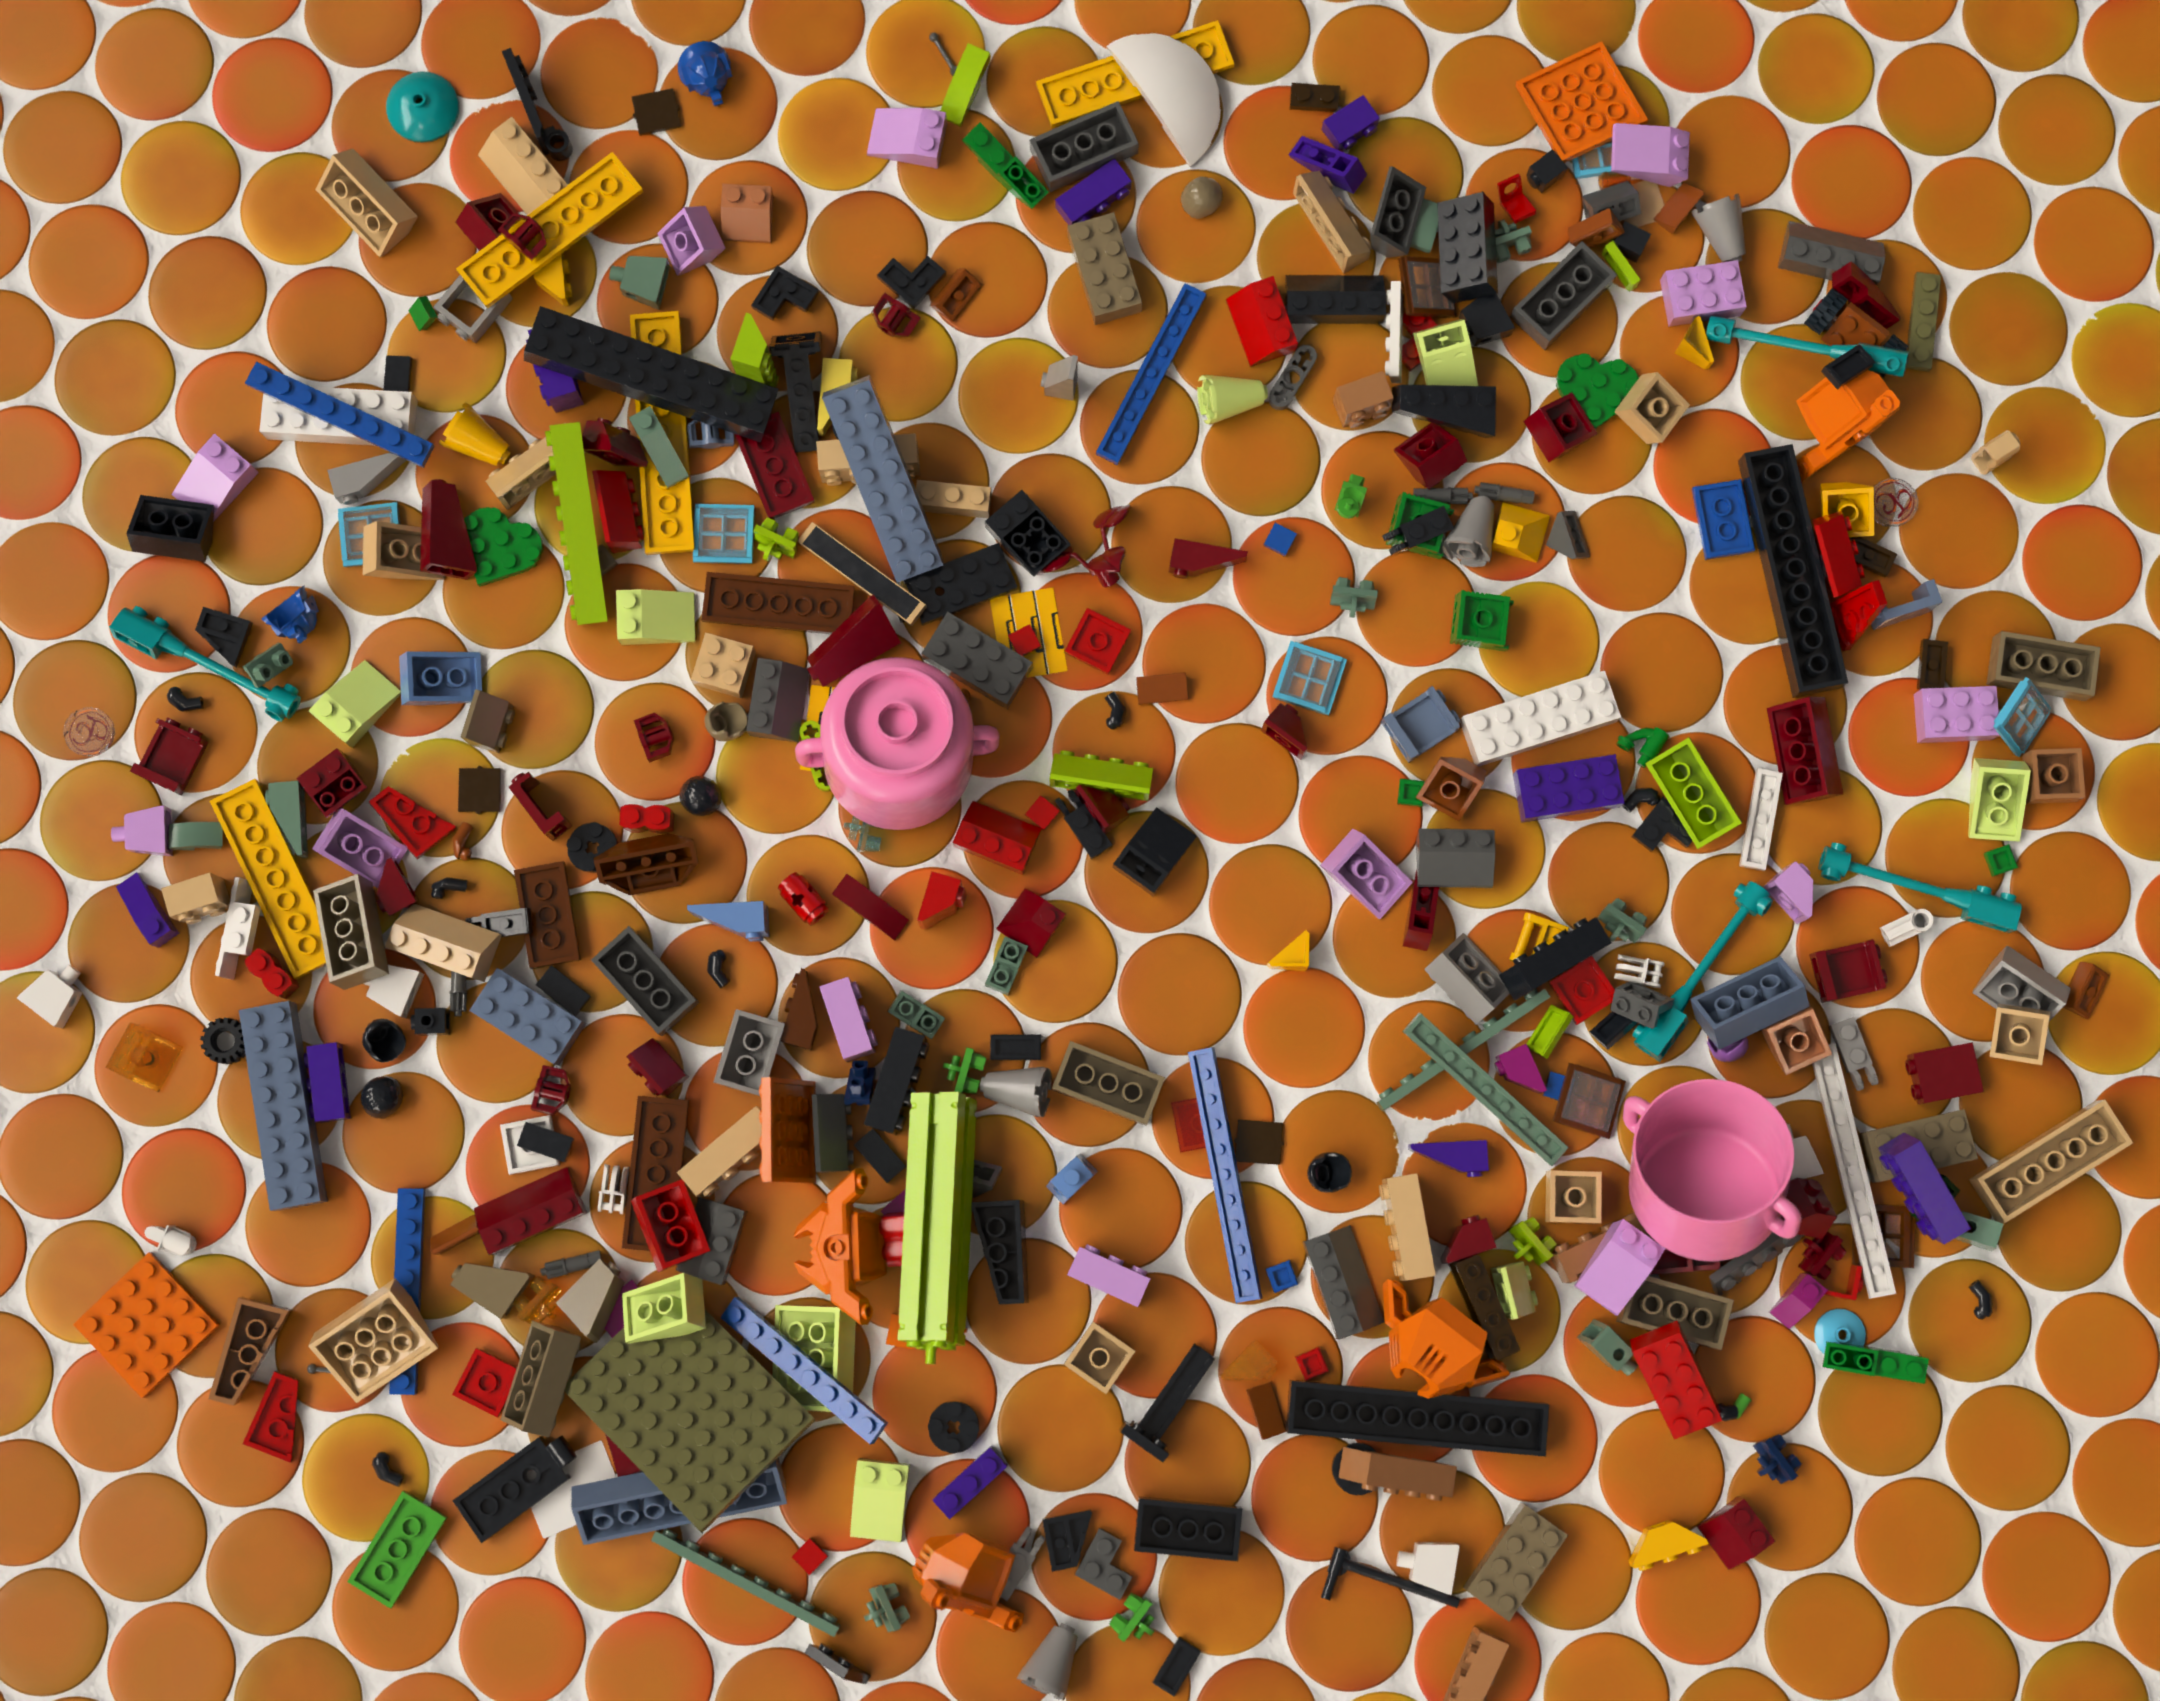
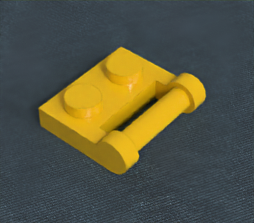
M1525 913L1523 918L1525 922L1514 953H1511L1509 960L1513 962L1514 959L1525 953L1534 925L1541 926L1535 947L1545 941L1548 945L1555 941L1553 936L1565 929L1568 932L1569 927L1531 913Z

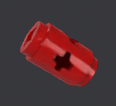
M794 872L779 884L780 895L804 923L812 926L828 913L827 902L803 875Z

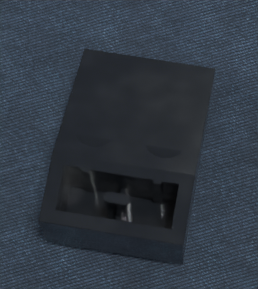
M1023 490L985 521L987 531L1033 577L1071 546L1068 540Z
M1156 807L1115 860L1113 868L1151 896H1154L1197 836Z

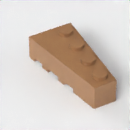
M1635 1212L1623 1217L1624 1220L1650 1237L1639 1223ZM1613 1222L1600 1227L1602 1232L1596 1235L1588 1232L1577 1237L1579 1242L1571 1246L1566 1242L1554 1248L1556 1252L1552 1253L1553 1257L1551 1259L1562 1283H1572L1578 1280L1577 1277L1581 1276Z
M245 1297L238 1298L208 1399L230 1405L239 1403L293 1309Z
M1343 1447L1338 1478L1361 1483L1362 1489L1377 1491L1378 1487H1384L1383 1492L1399 1494V1490H1405V1495L1420 1498L1421 1493L1427 1494L1426 1498L1441 1501L1442 1496H1453L1457 1466Z
M1474 1626L1443 1701H1486V1694L1495 1681L1497 1671L1505 1657L1509 1644L1502 1638Z

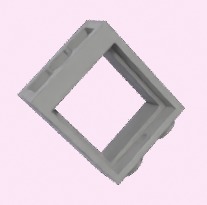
M459 275L433 308L437 312V319L447 327L450 324L457 329L455 331L456 334L465 341L471 339L474 343H477L513 298L508 293L491 307L486 308L475 323L468 327L447 310L468 285Z

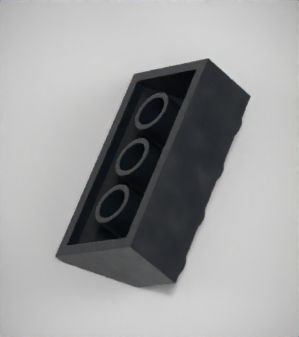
M1286 275L1285 277L1286 312L1291 324L1384 323L1386 317V290L1383 275Z

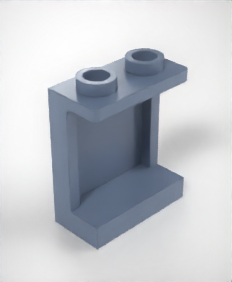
M1935 580L1926 581L1911 592L1914 601L1890 609L1885 606L1871 623L1873 631L1927 614L1940 605L1942 599Z
M1433 686L1381 720V724L1408 763L1457 732L1460 728V718L1454 710L1450 711L1445 704V696L1439 689L1435 690Z

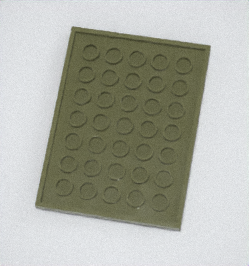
M706 1310V1329L684 1336L625 1343L624 1328H622L567 1382L564 1390L701 1533L815 1421L814 1417Z

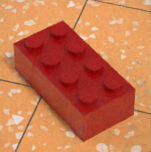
M1678 1320L1630 1339L1632 1353L1674 1440L1722 1421L1720 1408Z

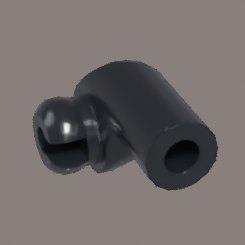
M178 687L170 688L167 693L168 702L179 711L185 712L204 708L202 697L186 698Z
M1112 692L1104 699L1112 709L1110 717L1106 719V724L1110 729L1114 730L1123 725L1126 708L1117 694Z
M1653 788L1636 789L1624 801L1622 807L1631 813L1640 802H1647L1651 806L1658 804L1660 796Z
M450 877L439 880L432 884L431 896L436 899H443L447 890L466 892L467 880Z
M722 950L711 952L708 956L707 972L721 989L730 980L721 970L722 963L726 960V954Z
M1976 1280L1968 1288L1978 1298L1979 1306L1975 1307L1974 1314L1978 1319L1983 1320L1986 1317H1990L1993 1313V1298L1983 1284Z
M377 1453L376 1457L372 1460V1466L377 1477L382 1481L400 1487L404 1475L389 1468L388 1462L390 1457L387 1453Z

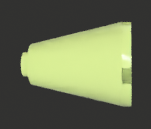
M1202 375L1199 378V381H1203L1202 387H1197L1199 410L1201 415L1206 414L1208 420H1204V422L1208 425L1264 404L1265 399L1268 398L1267 387L1260 380Z

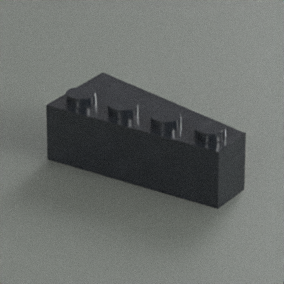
M1398 385L1392 387V395L1394 397L1392 401L1393 413L1454 428L1458 431L1475 434L1483 438L1495 436L1496 386Z
M1595 917L1587 921L1586 918H1583L1572 925L1575 930L1570 933L1565 929L1553 936L1555 940L1553 943L1548 945L1545 941L1534 947L1535 953L1528 957L1524 953L1514 959L1515 965L1499 974L1513 1000L1519 999L1611 944V940L1598 919Z
M1024 1200L972 1202L971 1211L975 1218V1225L980 1235L985 1259H987L999 1305L1029 1303Z

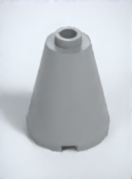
M1735 194V200L1732 201L1728 196L1704 205L1700 213H1698L1697 209L1692 211L1695 220L1722 262L1736 260L1739 262L1742 261L1741 256L1746 254L1739 194Z
M1478 496L1472 498L1454 525V529L1451 530L1445 539L1442 547L1443 552L1451 560H1453V557L1460 559V564L1470 567H1483L1487 561L1490 562L1495 506L1488 497Z
M1035 1067L988 1072L985 1077L981 1078L980 1092H983L985 1098L1035 1117L1045 1116L1050 1102V1098H1047L1048 1090L1052 1089L1050 1068Z
M1063 1623L1059 1627L1053 1626L1019 1672L1017 1680H1021L1023 1684L1045 1695L1052 1693L1055 1699L1064 1701L1078 1638L1077 1635L1073 1634L1075 1629Z

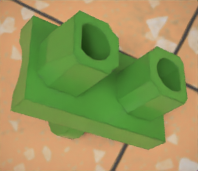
M1351 474L1349 482L1343 481L1334 509L1338 511L1341 517L1347 519L1354 518L1355 516L1358 517L1367 488L1363 487L1364 477Z
M966 1048L961 1067L958 1066L961 1057L953 1055L951 1064H943L942 1068L949 1070L947 1080L954 1081L956 1072L959 1073L954 1092L977 1094L980 1080L969 1078L968 1074L970 1068L983 1071L987 1060L986 1057L974 1053V1049Z
M1131 1592L1123 1604L1134 1612L1132 1616L1127 1620L1117 1612L1109 1622V1625L1118 1633V1638L1123 1642L1126 1641L1136 1626L1139 1628L1133 1635L1138 1639L1145 1632L1151 1636L1155 1632L1150 1627L1155 1619L1152 1615L1148 1614L1144 1621L1141 1620L1152 1605V1601L1147 1597L1143 1599Z

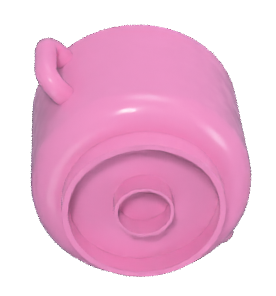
M891 657L866 663L853 670L839 682L824 707L820 724V737L800 741L795 747L796 760L801 766L808 768L824 767L827 783L833 795L857 819L879 828L905 830L924 826L935 821L958 802L970 780L973 756L994 752L999 746L1000 734L992 726H974L972 713L965 696L955 682L941 670L919 660Z
M1700 1079L1674 1086L1663 1092L1651 1103L1637 1096H1631L1626 1099L1623 1108V1121L1626 1127L1634 1133L1629 1174L1631 1205L1641 1226L1659 1245L1688 1259L1708 1262L1723 1261L1752 1251L1762 1244L1772 1232L1786 1239L1794 1238L1798 1234L1801 1214L1798 1208L1786 1199L1794 1164V1147L1791 1133L1781 1114L1763 1096L1752 1089L1734 1082Z

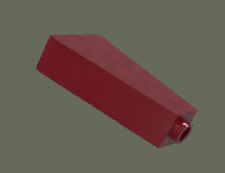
M441 479L431 480L422 489L420 571L468 580L477 572V566L456 486L446 483V481Z
M874 594L863 602L807 657L811 667L807 668L809 674L814 681L819 680L823 687L901 643Z

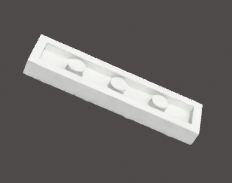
M1391 281V290L1386 292L1387 305H1390V313H1386V328H1390V337H1386L1385 346L1386 352H1390V360L1385 361V375L1390 377L1393 384L1402 383L1403 289L1401 281Z
M1761 768L1756 769L1739 863L1740 867L1760 871L1766 870L1783 774L1781 772Z

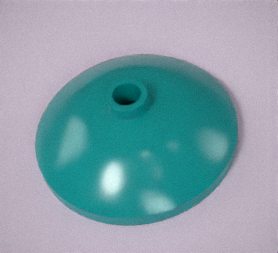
M415 72L401 78L392 87L386 101V113L393 129L403 138L419 143L432 142L446 135L456 123L459 114V99L452 85L442 76L431 72ZM418 98H423L421 103H415Z

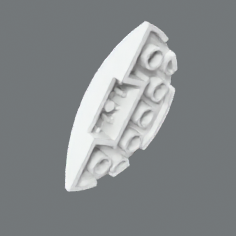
M1133 34L1107 45L1106 47L1132 85L1136 86L1162 123V128L1189 167H1191L1204 155L1211 145L1220 121V93L1208 64L1187 44L1162 34Z

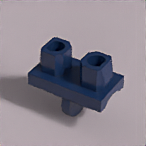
M853 1061L844 1097L845 1105L856 1103L859 1106L863 1104L870 1105L876 1069L869 1068L868 1061Z
M1781 1435L1772 1436L1753 1445L1760 1455L1757 1458L1761 1464V1467L1757 1470L1759 1476L1768 1474L1772 1480L1777 1478L1780 1484L1797 1478L1796 1471L1802 1465L1793 1454L1785 1458L1780 1452L1786 1446V1442Z

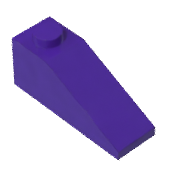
M1301 136L1289 153L1290 158L1312 172L1320 171L1323 177L1327 176L1332 185L1352 194L1355 193L1367 176L1357 157Z
M136 872L116 886L136 926L149 945L159 948L179 934L139 873Z
M1487 1140L1408 1145V1150L1457 1172H1467V1177H1482V1172L1489 1171Z

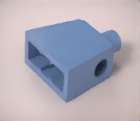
M1080 1153L1046 1187L1064 1205L1098 1171Z

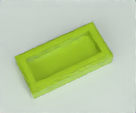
M1614 241L1608 243L1602 252V256L1617 274V277L1627 291L1631 292L1637 288L1641 279Z
M1551 1004L1527 1042L1529 1050L1548 1059L1574 1016Z

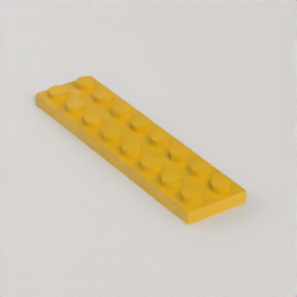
M1218 20L1170 36L1194 49L1208 64L1213 74L1234 67V61ZM1113 56L1036 81L1038 92L1052 128L1069 123L1119 101L1120 105L1144 98L1137 87L1132 85Z
M611 152L527 215L542 227L547 246L532 262L511 245L503 235H500L457 267L456 270L488 309L642 194L643 189L616 155ZM520 220L508 232L513 235L526 220ZM540 232L526 246L529 251L542 239Z
M253 779L210 800L213 810L259 906H261L262 913L293 978L298 979L325 966L326 961L315 899L275 816L266 803L265 795L258 780Z

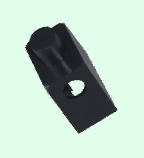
M1497 294L1475 299L1463 308L1459 314V319L1465 320L1469 338L1474 346L1512 335L1515 328Z

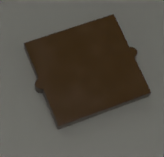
M673 88L632 96L635 111L633 117L637 121L640 136L681 128L678 114L680 107L676 104Z
M481 766L477 768H459L458 812H476L479 815L482 812H500L501 769L482 768Z
M1238 1120L1237 1138L1234 1139L1236 1143V1162L1280 1165L1281 1146L1284 1144L1281 1141L1282 1123Z

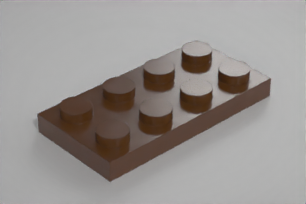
M561 861L514 870L520 908H531L533 933L524 934L529 968L535 969L581 960L565 862Z

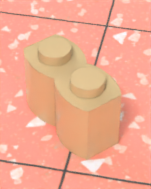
M2006 430L1981 446L1977 452L1972 454L1971 460L1980 473L1986 475L2009 460L2012 455L2020 450V440L2015 433Z

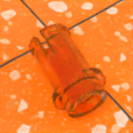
M1606 171L1598 176L1600 189L1625 181L1631 184L1630 176L1619 173L1608 174Z

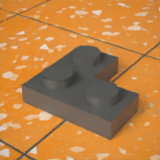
M1099 1528L1075 1575L1120 1600L1132 1578L1130 1574L1110 1564L1122 1540Z

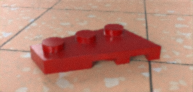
M1879 580L1872 581L1830 603L1842 651L1850 650L1888 604Z
M389 786L369 801L373 809L416 859H419L457 829L453 824L444 821L433 812L424 809Z
M274 1371L242 1444L289 1463L292 1462L299 1389L298 1379Z

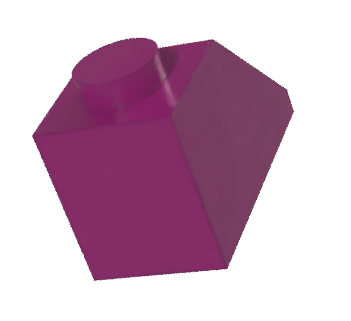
M1527 1044L1495 1057L1497 1060L1494 1063L1496 1071L1500 1077L1504 1076L1506 1081L1538 1094L1547 1091Z
M1800 1273L1769 1313L1790 1329L1815 1307L1828 1290L1808 1273Z

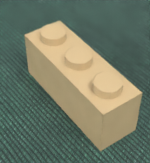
M917 480L916 491L925 512L989 518L992 496L991 487Z

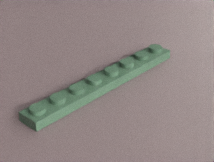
M1537 989L1532 990L1524 996L1526 1000L1519 1006L1513 1003L1503 1010L1505 1015L1497 1020L1494 1016L1483 1024L1484 1030L1478 1034L1472 1031L1463 1037L1464 1043L1459 1048L1465 1054H1468L1550 998V995L1545 989L1540 992ZM1433 1059L1429 1060L1420 1067L1422 1069L1421 1073L1415 1077L1410 1073L1400 1080L1402 1086L1396 1090L1390 1087L1379 1094L1381 1100L1376 1104L1381 1111L1387 1109L1444 1069Z
M1418 1013L1402 1031L1550 1166H1553L1569 1148L1421 1013Z
M668 1528L663 1529V1531H655L651 1541L833 1637L837 1634L841 1624L837 1623L838 1618L832 1614L824 1612L822 1615L814 1611L815 1606L805 1600H801L799 1603L791 1599L792 1594L782 1588H778L777 1591L768 1586L769 1582L759 1576H755L753 1579L745 1574L746 1570L736 1564L729 1566L723 1563L724 1558L716 1553L709 1552V1554L700 1551L701 1546L691 1540H687L686 1543L677 1538L678 1534Z

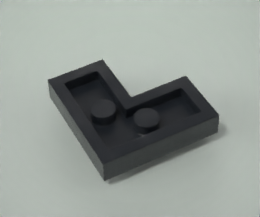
M929 256L912 273L892 258L879 272L877 278L912 309H915L946 275V271Z
M777 265L751 307L773 321L785 301L807 312L819 294V290Z
M1664 797L1660 799L1658 804H1656L1631 836L1650 852L1655 849L1666 833L1687 848L1692 839L1670 803Z

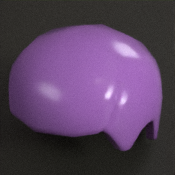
M1747 1037L1718 1050L1710 1038L1707 1041L1714 1058L1722 1062L1736 1061L1742 1058L1749 1049Z

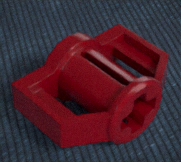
M512 213L498 229V232L531 262L547 246L542 227L529 216ZM519 219L526 220L513 235L508 232ZM540 232L542 239L529 251L526 246Z
M885 292L871 311L878 328L892 337H908L921 319L905 304L895 300ZM886 303L890 304L891 308L883 320L880 321L879 313ZM898 313L893 322L891 323V325L889 326V323L891 322L895 314ZM905 316L911 319L902 333L895 332Z
M655 712L634 720L639 739L649 763L671 755L674 736L666 720ZM658 721L663 723L646 731H643L642 728ZM668 741L667 746L652 752L650 751V747Z
M542 1066L531 1105L532 1111L555 1115L567 1104L571 1084L565 1070ZM547 1075L565 1079L566 1085L546 1081ZM541 1098H545L549 1100L558 1101L560 1103L556 1107L550 1105L541 1104L539 1102Z

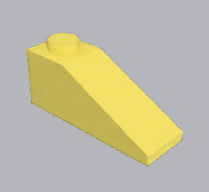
M823 358L817 425L819 436H825L832 424L822 399L823 393L858 380V368H854L853 360Z

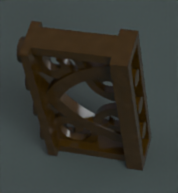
M1472 1255L1449 1263L1448 1266L1472 1321L1487 1332L1484 1349L1488 1359L1495 1357L1496 1360H1500L1519 1352V1345L1480 1256Z

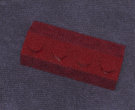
M1809 696L1767 708L1778 772L1783 773L1781 787L1785 805L1823 800L1843 795L1825 697Z
M568 1167L474 1208L478 1231L488 1255L500 1253L587 1214Z

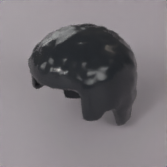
M691 777L680 789V803L693 815H710L722 803L719 787L712 779L707 777Z
M376 1019L365 1028L362 1044L373 1059L385 1063L393 1061L404 1051L406 1038L401 1028L393 1021Z
M381 1076L373 1078L364 1086L361 1092L363 1109L367 1114L376 1119H384L395 1113L402 1103V1086L397 1079Z
M1335 1152L1321 1153L1309 1164L1307 1177L1315 1189L1320 1192L1332 1193L1349 1185L1352 1169L1349 1160L1343 1154Z

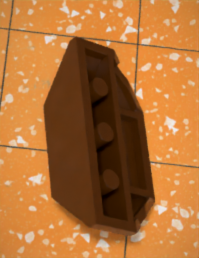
M667 833L620 842L596 856L594 864L599 883L607 884L625 894L635 895L680 886L693 868L698 865V857L693 839Z

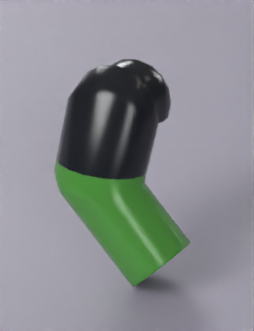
M1740 1393L1733 1405L1725 1406L1723 1403H1719L1722 1421L1740 1418L1752 1400Z

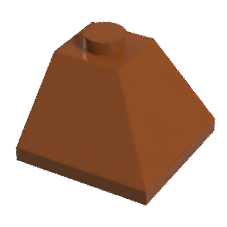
M1440 757L1416 795V798L1460 821L1484 784L1486 770L1464 758Z

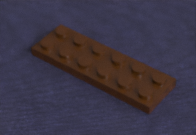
M707 572L701 620L708 623L832 634L853 613L855 586Z
M638 1096L622 1241L623 1249L650 1251L631 1200L639 1195L681 1180L677 1172L683 1168L689 1100Z

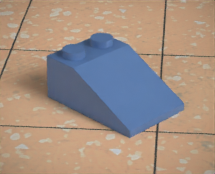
M407 651L399 656L401 705L471 703L475 689L482 691L480 652Z
M764 901L687 905V910L693 916L746 938L749 942L764 941L763 937H770L769 911Z

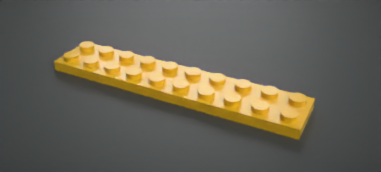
M679 311L630 315L631 338L682 355ZM635 399L636 413L651 406L689 475L683 481L667 488L640 440L648 461L647 468L639 467L645 554L693 552L695 550L687 417Z

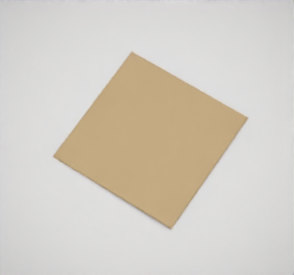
M1649 181L1632 184L1639 192L1641 214L1625 219L1624 222L1626 221L1636 227L1656 222L1653 219L1664 206L1658 185Z

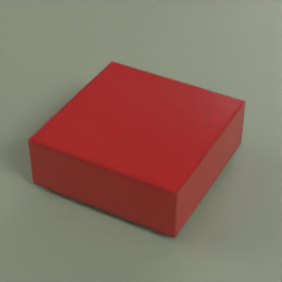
M1030 624L1008 635L1016 653L1021 656L1041 648V644Z
M1040 795L1025 813V816L1044 831L1059 814L1060 810Z
M1319 1347L1295 1357L1305 1381L1329 1371Z
M811 1538L792 1556L809 1575L828 1557Z

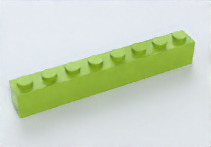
M580 422L549 425L550 431H545L547 446H552L553 456H549L550 471H556L557 481H552L554 496H559L560 506H556L557 520L563 521L564 531H559L561 546H566L567 556H563L564 570L570 571L571 580L566 581L568 596L573 595L574 605H570L571 619L577 620V625L606 622L608 620Z

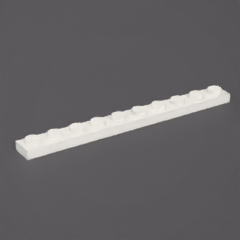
M1836 1043L1829 1044L1832 1055L1816 1061L1812 1065L1868 1297L1871 1299L1896 1294Z

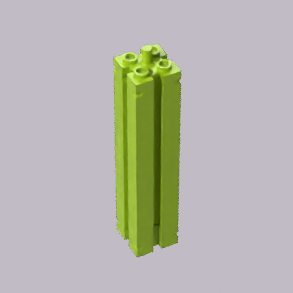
M930 1092L911 1093L910 1100L912 1108L910 1109L898 1321L900 1328L897 1340L907 1342L906 1347L926 1350L925 1364H936V1348L956 1350V1346H965L966 1335L964 1330L966 1329L977 1100L966 1097V1095L960 1092H939L938 1094Z

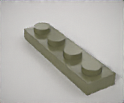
M1917 272L1914 275L1907 341L1909 347L1906 350L1910 351L1906 369L1928 372L1932 369L1941 275Z

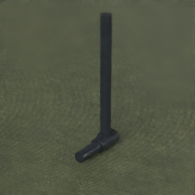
M1339 1547L1334 1548L1327 1569L1329 1573L1321 1594V1598L1331 1601L1338 1576H1341L1348 1570L1455 1608L1458 1607L1460 1601L1458 1597L1351 1561L1348 1551Z

